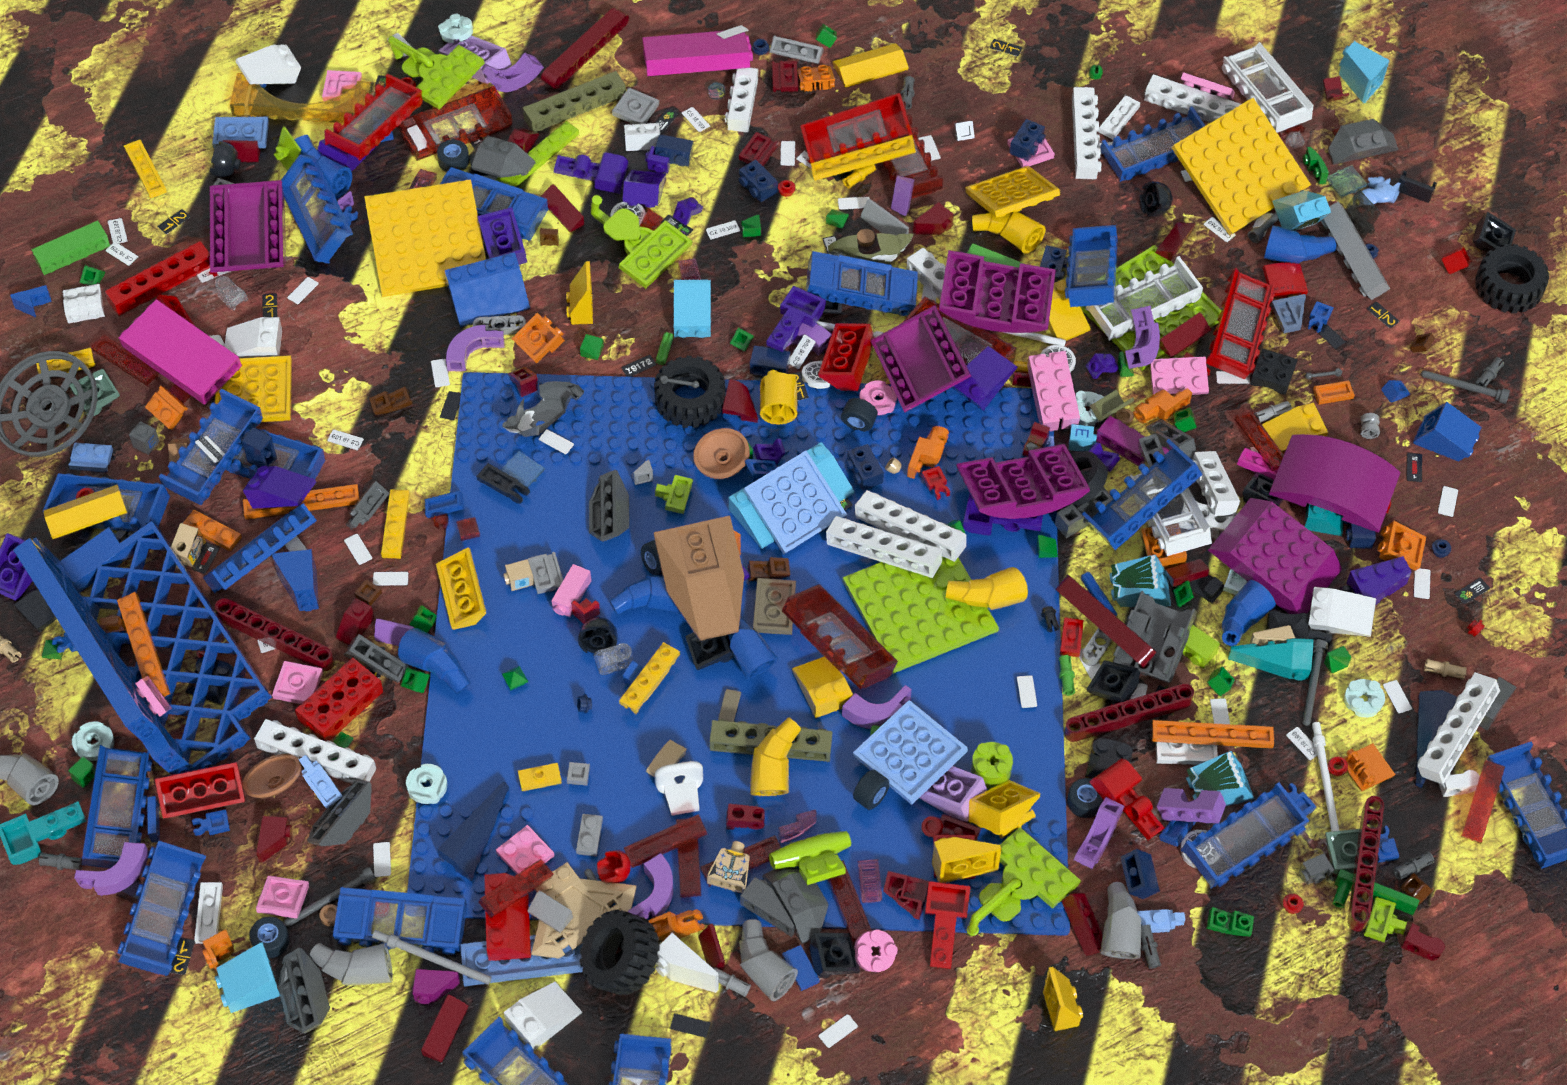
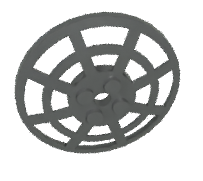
M60 351L37 353L14 366L0 383V440L12 451L29 457L52 455L74 443L87 429L96 410L98 390L90 369L77 357ZM61 359L70 361L73 364L69 373L59 370L49 371L46 360ZM39 363L40 374L32 377L23 386L14 381L25 369ZM79 367L87 374L92 385V389L86 392L83 391L81 384L75 378ZM50 377H62L65 380L61 387L51 385ZM43 379L44 386L38 388L33 393L28 390L35 383ZM71 383L74 384L79 394L72 398L66 393ZM10 386L18 392L13 402L12 413L1 414L2 401ZM23 396L28 398L26 411L18 412L20 402ZM92 397L89 413L82 424L79 420L84 410L85 400ZM52 403L51 408L45 411L46 405ZM79 403L76 417H70L68 414L71 406ZM28 418L33 423L27 432L21 427L19 419ZM13 421L15 429L22 437L14 444L10 442L4 433L1 422ZM63 421L69 424L63 432L55 435V427ZM39 428L48 429V438L33 437V435ZM73 428L78 430L66 442L55 447L56 440L66 436ZM27 441L47 443V450L42 452H29L20 449V447Z

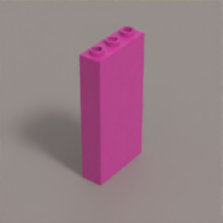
M723 31L642 37L647 76L750 68V61H753V53L749 43V36L743 32L723 39L717 35V33Z
M157 299L148 305L146 310L119 337L123 348L204 405L242 366L237 355Z

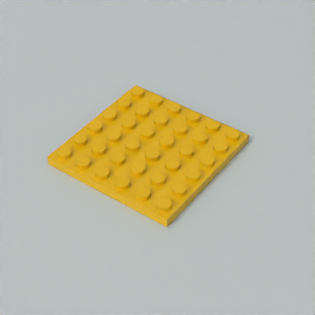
M1251 98L1171 147L1229 236L1274 209L1273 200L1298 193L1311 185L1254 98Z
M471 180L365 196L382 297L446 287L445 270L486 260Z

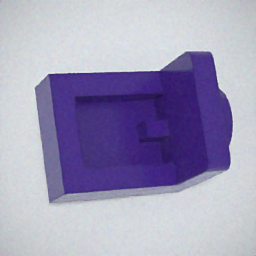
M651 146L650 152L647 151L645 157L648 169L668 174L670 170L669 158L655 155V146Z
M684 199L677 203L673 217L687 225L691 216L702 212L703 206L696 199Z
M1095 354L1086 364V368L1093 379H1097L1102 372L1115 373L1119 369L1115 358L1111 354Z
M776 439L772 445L755 444L753 447L757 460L775 461L778 464L785 455V448L781 439Z
M1097 442L1089 450L1102 461L1109 472L1112 471L1120 460L1117 453L1104 451L1101 444Z

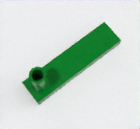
M1340 869L1334 883L1338 888L1332 902L1338 908H1344L1348 895L1352 890L1354 875ZM1360 879L1362 883H1367V881ZM1374 883L1372 900L1378 897L1396 903L1395 909L1414 915L1420 900Z

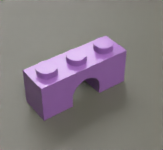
M1164 788L1157 804L1163 820L1219 823L1226 807L1220 791L1201 790L1199 797L1189 802L1183 789Z

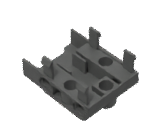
M1141 591L1135 609L1130 611L1127 626L1157 653L1149 661L1148 668L1141 669L1138 662L1120 646H1117L1113 654L1115 656L1114 663L1138 668L1142 675H1148L1170 683L1186 646L1197 614L1196 610L1193 608L1192 611L1188 609L1183 612L1156 604L1153 597L1145 595L1144 591ZM1168 650H1175L1174 656L1170 658L1165 656Z

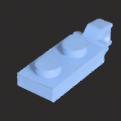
M307 755L299 759L305 768L301 771L304 779L326 809L343 798L342 793L317 760L312 763Z
M1167 909L1137 911L1141 918V926L1150 924L1152 933L1169 932L1171 929H1175V926L1184 925L1185 923L1184 912L1173 913V910Z

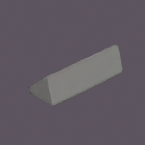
M540 890L535 895L528 909V913L559 933L573 919L570 909Z

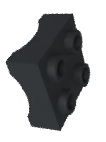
M1262 348L1250 385L1267 387L1279 394L1286 395L1298 359Z
M1269 611L1267 630L1289 625L1295 639H1309V614H1284L1277 611Z

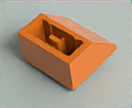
M1179 524L1165 526L1170 536L1181 534ZM1152 527L1141 529L1147 556L1156 554L1165 570L1186 563V551L1167 556L1164 549H1160L1158 538H1154Z

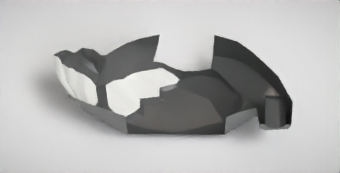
M553 381L539 385L542 400L535 407L524 410L523 398L518 406L516 415L510 416L503 423L502 427L509 432L518 433L524 437L539 435L565 414L570 399L578 400L584 394V390L579 385L569 382ZM544 421L543 424L536 426L537 422Z

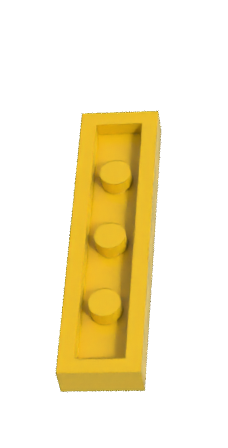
M141 140L124 145L125 151L150 199L167 193Z
M390 489L381 552L382 558L401 559L410 499L409 490Z

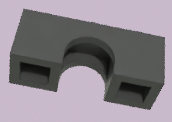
M1103 487L1093 499L1077 509L1071 504L1057 512L1055 526L1065 538H1068L1089 525L1082 515L1084 511L1092 518L1098 513L1095 507L1098 501H1101L1106 506L1113 498Z

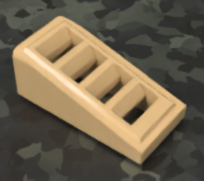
M1288 625L1253 632L1250 644L1255 643L1258 646H1264L1270 641H1275V644L1287 643V639H1295L1291 626Z

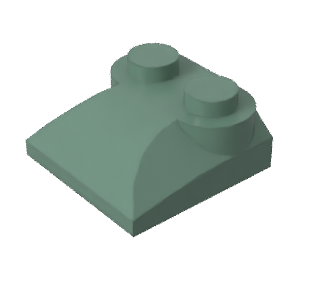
M103 368L92 373L98 390L97 405L93 416L99 414L103 406L120 396ZM88 376L78 380L84 392L92 389ZM71 383L70 389L74 397L78 396L76 387ZM92 397L85 400L83 412L86 415L89 413Z
M1359 829L1326 832L1325 837L1330 864L1334 869V874L1338 875L1340 869L1354 874ZM1362 861L1364 864L1370 865L1367 861Z

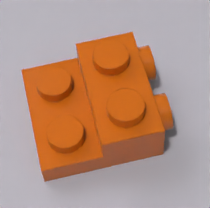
M538 313L511 338L535 363H538L549 351L553 353L565 341L562 338L564 333L557 326L553 329L550 326L552 322L545 315L541 317Z
M1396 521L1384 526L1381 530L1383 541L1380 542L1377 551L1380 552L1379 558L1388 561L1404 556L1409 568L1415 571L1418 570L1421 566L1426 536Z

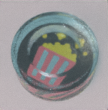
M721 83L709 85V97L715 100L723 98L725 96V86Z

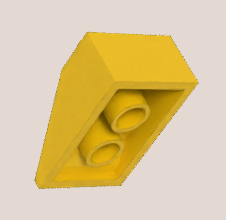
M590 261L585 262L570 283V292H566L567 303H570V306H567V317H571V325L593 324Z
M1062 279L1054 283L1048 329L1053 337L1067 341L1090 331V326L1081 307H1070L1069 299H1066L1065 296L1066 280Z
M1314 403L1295 407L1258 427L1272 458L1285 454L1292 435L1308 434L1327 437L1328 434Z
M829 655L792 668L815 718L842 709V706L853 695L845 677Z
M1007 780L969 799L968 821L980 828L992 831L996 835H1002L1015 827L1040 798V793Z
M957 837L941 838L938 841H934L932 866L938 882L947 883L998 871L1001 846Z
M1049 967L1043 995L1053 1029L1058 1031L1077 1027L1081 1018H1083L1081 1006H1077L1075 1000L1077 999L1076 989L1074 986H1071L1070 980L1054 967Z

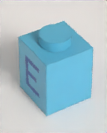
M1072 424L1068 450L1089 451L1097 439V434H1093L1094 427Z

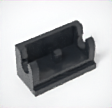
M1403 171L1399 179V192L1429 203L1435 192L1437 182H1433V185L1429 186L1406 177L1407 171Z

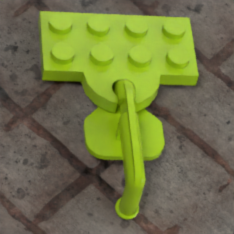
M393 36L388 38L395 59H400L404 54L410 56L402 64L403 72L411 77L421 76L423 81L416 88L422 90V99L437 109H440L485 64L483 58L460 45H457L446 56L435 54L427 48L416 50Z
M599 195L592 197L591 215L604 225L605 233L611 238L625 241L624 248L628 256L619 263V269L645 289L692 245L693 241L666 220L655 231L639 227L638 216L625 208L619 209L609 217L599 209L602 198Z
M1019 827L1000 844V863L1005 866L1002 874V883H990L980 892L979 901L982 906L972 914L967 927V933L971 936L977 935L979 932V922L989 913H992L1001 921H1010L1021 910L1020 899H1031L1037 895L1053 909L1080 884L1081 880Z

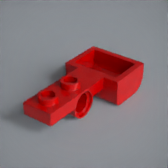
M1120 759L1094 777L1089 783L1103 800L1107 797L1124 805L1123 811L1149 841L1160 833L1164 826L1151 812L1153 809L1151 801L1146 796L1139 797L1133 790L1142 781V777L1126 759Z
M930 881L928 883L925 914L935 915L930 967L951 969L956 918L967 919L970 886Z

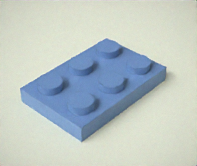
M215 117L213 149L222 140L258 141L259 148H266L269 125L268 117Z

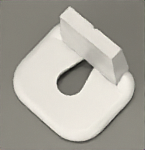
M696 761L666 765L656 770L655 785L658 791L665 794L671 816L699 811L697 788L703 782L702 764ZM684 775L682 783L678 784L674 778Z

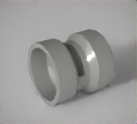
M1366 413L1361 416L1362 437L1373 439L1379 436L1380 428L1378 425L1380 418L1377 414Z

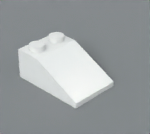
M271 45L237 58L235 61L249 84L295 83L301 70V66L287 45Z
M260 317L227 328L225 348L239 358L279 356L282 338V327L279 317Z
M1314 587L1309 626L1311 630L1320 632L1329 631V633L1371 637L1376 598L1337 589Z
M673 933L660 944V951L657 954L659 960L655 966L656 971L661 976H666L675 982L715 993L719 990L718 972Z
M553 982L520 999L504 1012L505 1022L518 1034L523 1043L530 1044L534 1051L579 1016L582 1011L556 982Z

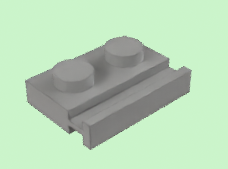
M552 552L550 555L543 554L528 558L537 594L553 591L560 587L563 577L555 552Z

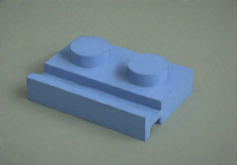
M74 443L69 468L72 470L107 472L113 448L111 445Z

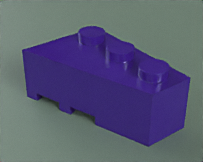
M1404 556L1352 570L1346 584L1354 589V594L1376 598L1377 605L1383 598L1390 596L1407 584L1411 570Z

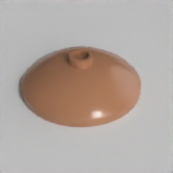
M728 428L713 430L704 435L697 443L694 450L695 465L707 477L714 479L731 477L746 465L745 460L749 459L750 455L749 444L746 438L736 430Z
M278 754L266 758L256 764L246 774L243 780V788L249 796L255 798H268L278 795L287 790L297 780L301 772V763L296 756L291 754Z

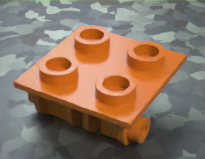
M819 65L814 68L804 66L801 69H797L801 82L800 90H804V92L813 91L812 83L814 91H816V82H818L819 90H821V82L823 90L835 87V77L831 66Z
M1373 743L1357 751L1350 749L1346 752L1347 756L1343 757L1348 763L1347 772L1361 792L1396 775Z

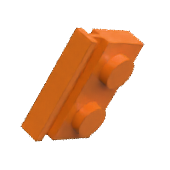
M160 386L159 391L154 393L145 408L168 429L173 430L182 418L183 412L187 411L188 408L165 387Z

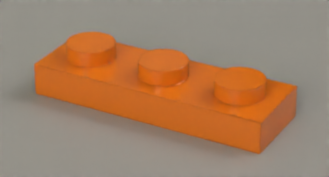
M193 510L183 522V524L198 528L205 539L230 552L242 538L240 533L196 510Z

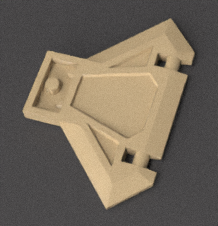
M568 863L563 864L532 885L536 892L540 890L570 909L573 919L561 933L539 920L531 955L559 959L565 955L563 949L567 946H570L572 950L583 943L582 939L587 934L586 930L590 925L594 924L593 921L597 917H601V914L616 909L626 912L632 909L636 886L580 879ZM613 903L616 904V905L613 906L612 908H609V906L612 905ZM563 937V939L557 943L556 940Z

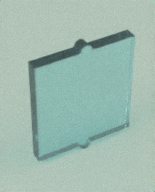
M1352 165L1345 169L1337 170L1336 173L1327 177V181L1341 198L1348 194L1356 193L1357 190L1367 186L1365 180Z
M520 451L511 460H508L507 464L501 469V471L514 477L527 488L533 482H536L537 477L545 470L543 466Z

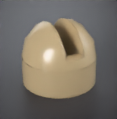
M892 457L887 463L885 470L896 474L901 469V463L895 457Z

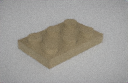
M757 578L753 630L758 633L792 635L796 581Z

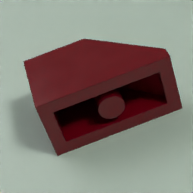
M525 128L514 129L508 142L517 144L523 151L528 153L537 140L539 133Z
M938 202L914 221L913 233L941 235L952 228L954 214Z
M355 598L344 612L336 639L349 646L353 638L358 634L362 636L375 619L372 606Z
M262 817L256 852L259 862L266 861L287 845L288 837L292 836V825H289L287 817Z

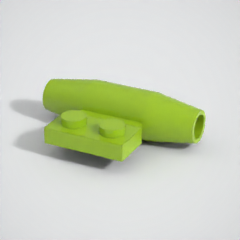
M847 831L819 834L799 840L770 853V864L774 870L799 867V873L807 885L846 874L844 864L839 856L835 854L851 847V839Z

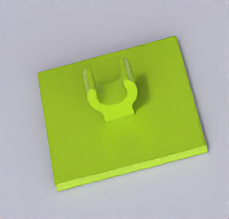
M283 127L274 156L277 160H280L288 171L300 155L301 148L286 127Z

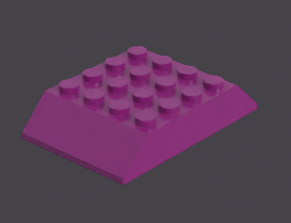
M282 180L210 186V272L284 267L286 264V232Z
M935 305L871 340L904 412L972 377Z
M1254 498L1248 500L1208 549L1210 553L1247 582L1255 580L1263 585L1271 593L1275 603L1288 614L1308 613L1312 605L1314 587L1328 588L1342 570L1333 548L1272 501Z

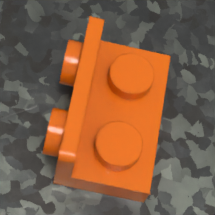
M226 930L202 941L205 947L202 950L209 968H215L216 972L217 967H219L217 961L227 959L235 952Z

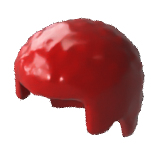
M620 850L605 852L606 856L597 863L598 876L604 883H620L626 880L631 869V861L628 855Z

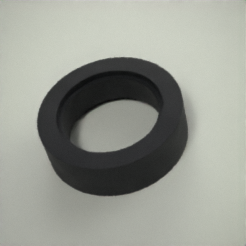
M1081 451L1071 455L1080 471L1092 467L1089 476L1085 480L1090 491L1077 501L1071 503L1075 507L1093 499L1101 491L1107 480L1108 471L1106 466L1090 451Z

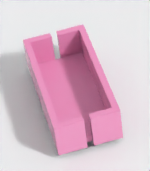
M1066 351L1049 353L1048 357H1046V354L1029 356L1027 368L1039 424L1050 427V431L1058 430L1060 419H1062L1061 429L1071 428L1072 424L1079 425L1080 415Z

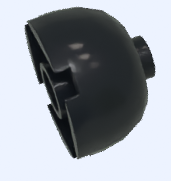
M219 141V145H216L211 163H213L214 169L210 168V174L224 178L232 175L235 169H239L241 159H238V152L232 145Z
M1157 181L1146 182L1142 186V189H1144L1143 195L1139 196L1141 211L1143 214L1147 213V217L1164 215L1169 211L1173 202V196L1169 187Z
M593 617L587 620L581 626L578 636V643L581 649L586 653L588 651L594 653L593 656L597 657L612 653L618 641L616 627L610 620L603 617Z

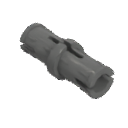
M911 76L904 78L901 90L906 110L912 108V97L915 94L913 89L914 78Z
M1495 357L1490 365L1483 369L1482 375L1475 381V384L1486 387L1491 380H1494L1497 377V372L1504 366V362H1501L1502 359Z
M1426 851L1418 857L1409 858L1404 864L1393 868L1394 876L1401 880L1410 874H1417L1420 872V869L1434 863L1433 855Z
M42 852L40 854V857H43L39 858L40 866L57 867L58 870H63L64 868L82 870L83 868L80 867L82 864L81 857H69L63 853L54 855Z
M1148 924L1141 926V949L1145 952L1148 968L1152 969L1161 966L1156 949L1158 944L1154 941L1151 926ZM1146 938H1148V940H1149V944H1150V947H1151L1152 955L1150 954V950H1149V946H1148V943H1147V939H1146Z

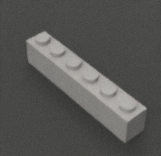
M1338 201L1329 207L1331 213L1323 218L1321 222L1326 229L1329 228L1331 231L1329 236L1333 237L1337 242L1338 246L1336 249L1339 254L1345 256L1346 259L1343 261L1347 268H1352L1354 272L1351 274L1356 283L1360 282L1361 287L1359 289L1364 297L1368 296L1373 300L1388 291L1390 287L1346 210Z

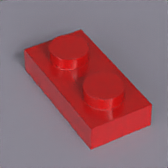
M1064 617L1060 655L1080 656L1084 620Z

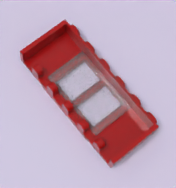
M900 93L800 125L811 163L913 135Z

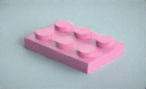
M1184 72L1182 74L1181 80L1186 86L1197 87L1201 91L1210 94L1215 93L1217 94L1216 96L1225 99H1233L1235 92L1232 88Z
M1206 357L1154 359L1150 364L1152 395L1164 389L1174 396L1177 392H1182L1186 388L1192 392V395L1209 393Z

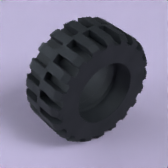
M1517 244L1497 246L1488 251L1485 257H1483L1476 274L1475 286L1479 296L1483 297V301L1486 304H1490L1491 308L1495 310L1500 309L1504 313L1509 311L1511 314H1516L1518 311L1520 313L1526 312L1528 309L1534 308L1536 304H1539L1549 280L1548 267L1546 263L1543 264L1544 260L1542 257H1538L1535 251L1528 250V247H1519ZM1499 274H1514L1520 277L1525 284L1509 283L1502 279Z
M686 356V358L678 357L675 361L667 362L666 366H662L655 377L654 394L658 412L660 415H663L666 421L669 422L671 420L672 424L676 426L682 425L684 428H688V426L696 428L700 424L704 426L709 423V420L713 421L716 419L717 414L722 412L725 400V381L720 369L715 364L712 366L711 361L707 359L705 361L699 356L697 358H692V356ZM667 376L668 379L688 382L698 381L699 387L703 388L706 392L697 398H682L676 395L674 391L685 385L670 382L662 384L661 377Z
M616 909L601 914V917H597L593 921L594 924L588 927L586 930L587 934L582 939L583 946L580 948L581 959H579L580 965L583 967L582 972L587 981L596 988L618 995L631 994L642 988V984H646L650 980V974H653L656 969L654 967L656 962L658 963L659 956L657 954L660 951V945L657 943L659 940L657 932H654V926L647 919L623 910ZM624 939V951L622 957L620 958L619 962L615 965V954L617 948Z

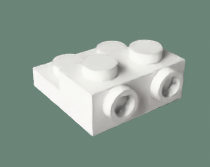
M100 284L63 290L64 310L68 323L105 317Z

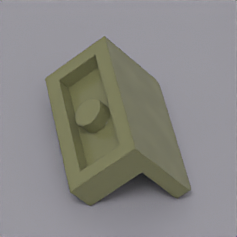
M1115 390L1090 405L1100 422L1135 400L1131 398L1124 402L1118 391Z

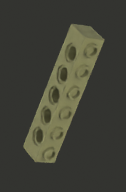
M614 71L523 107L524 120L531 131H541L621 99L626 92L625 83L617 71Z
M724 719L712 720L710 751L753 755L754 748L758 747L767 734L778 726H771L765 723L750 724L745 721L728 722ZM800 727L801 731L794 739L795 742L792 743L787 758L830 762L833 731ZM729 734H734V735H736V736H734V737H729V736H727V735H729ZM748 736H754L755 738H754V739H749V738H747V737H748ZM813 741V742H815V744H812V745H811V744H808L807 742Z

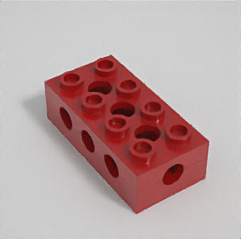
M352 658L295 709L298 721L320 740L325 742L331 741L383 693L381 680L356 659Z

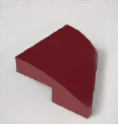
M729 379L722 412L741 416L743 421L758 423V416L748 387L741 382Z
M888 871L883 891L915 919L920 920L927 897L929 881Z

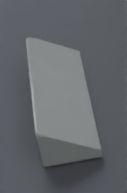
M773 36L769 53L819 64L824 49L820 46Z
M871 199L867 200L861 213L863 220L881 233L892 235L909 234V227Z

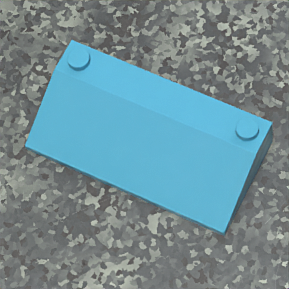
M822 442L807 450L839 502L854 494L852 486L834 456ZM743 489L729 497L730 512L760 548L763 549L775 541Z

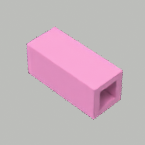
M574 564L572 565L552 599V608L557 614L571 617V602L575 600L579 603L591 583V571Z

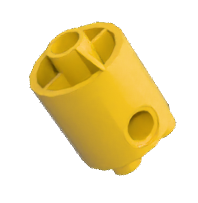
M771 370L761 379L760 416L764 421L781 425L792 422L796 418L797 381L795 375Z

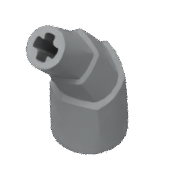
M26 753L22 755H0V779L6 780L7 784L28 804L38 805L54 794L58 787L59 779L42 763Z
M1114 882L1107 889L1109 904L1103 931L1101 954L1120 959H1138L1141 954V918L1125 885L1121 882Z
M755 919L745 921L742 928V940L739 941L742 961L740 966L770 1000L777 1001L791 988L796 980L798 970L774 951L769 950L767 942L763 938L760 921Z
M318 943L310 952V959L319 965L323 972L340 980L344 985H370L393 982L392 963L386 943L356 949L352 952L334 951Z

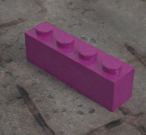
M1109 416L1098 429L1096 441L1138 467L1144 464L1138 448V439L1145 436L1138 433L1136 429L1123 424L1119 419ZM1162 447L1164 454L1169 452L1167 448Z

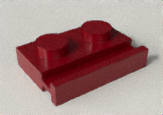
M772 61L773 92H776V90H781V92L798 91L797 61H780V63Z
M756 132L739 154V160L747 164L757 160L764 166L778 147V142H773L771 138Z

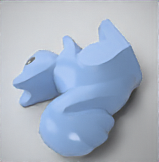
M1382 176L1369 177L1368 181L1370 183L1367 185L1374 189H1364L1359 195V200L1364 205L1385 202L1394 203L1399 195L1400 183L1398 182L1391 186V179L1385 181Z

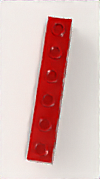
M201 241L192 244L188 248L106 290L105 294L108 303L117 315L121 316L209 269L210 253Z

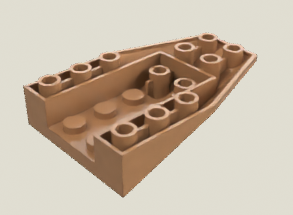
M725 516L653 532L667 594L698 639L701 641L739 632L744 572L731 517Z

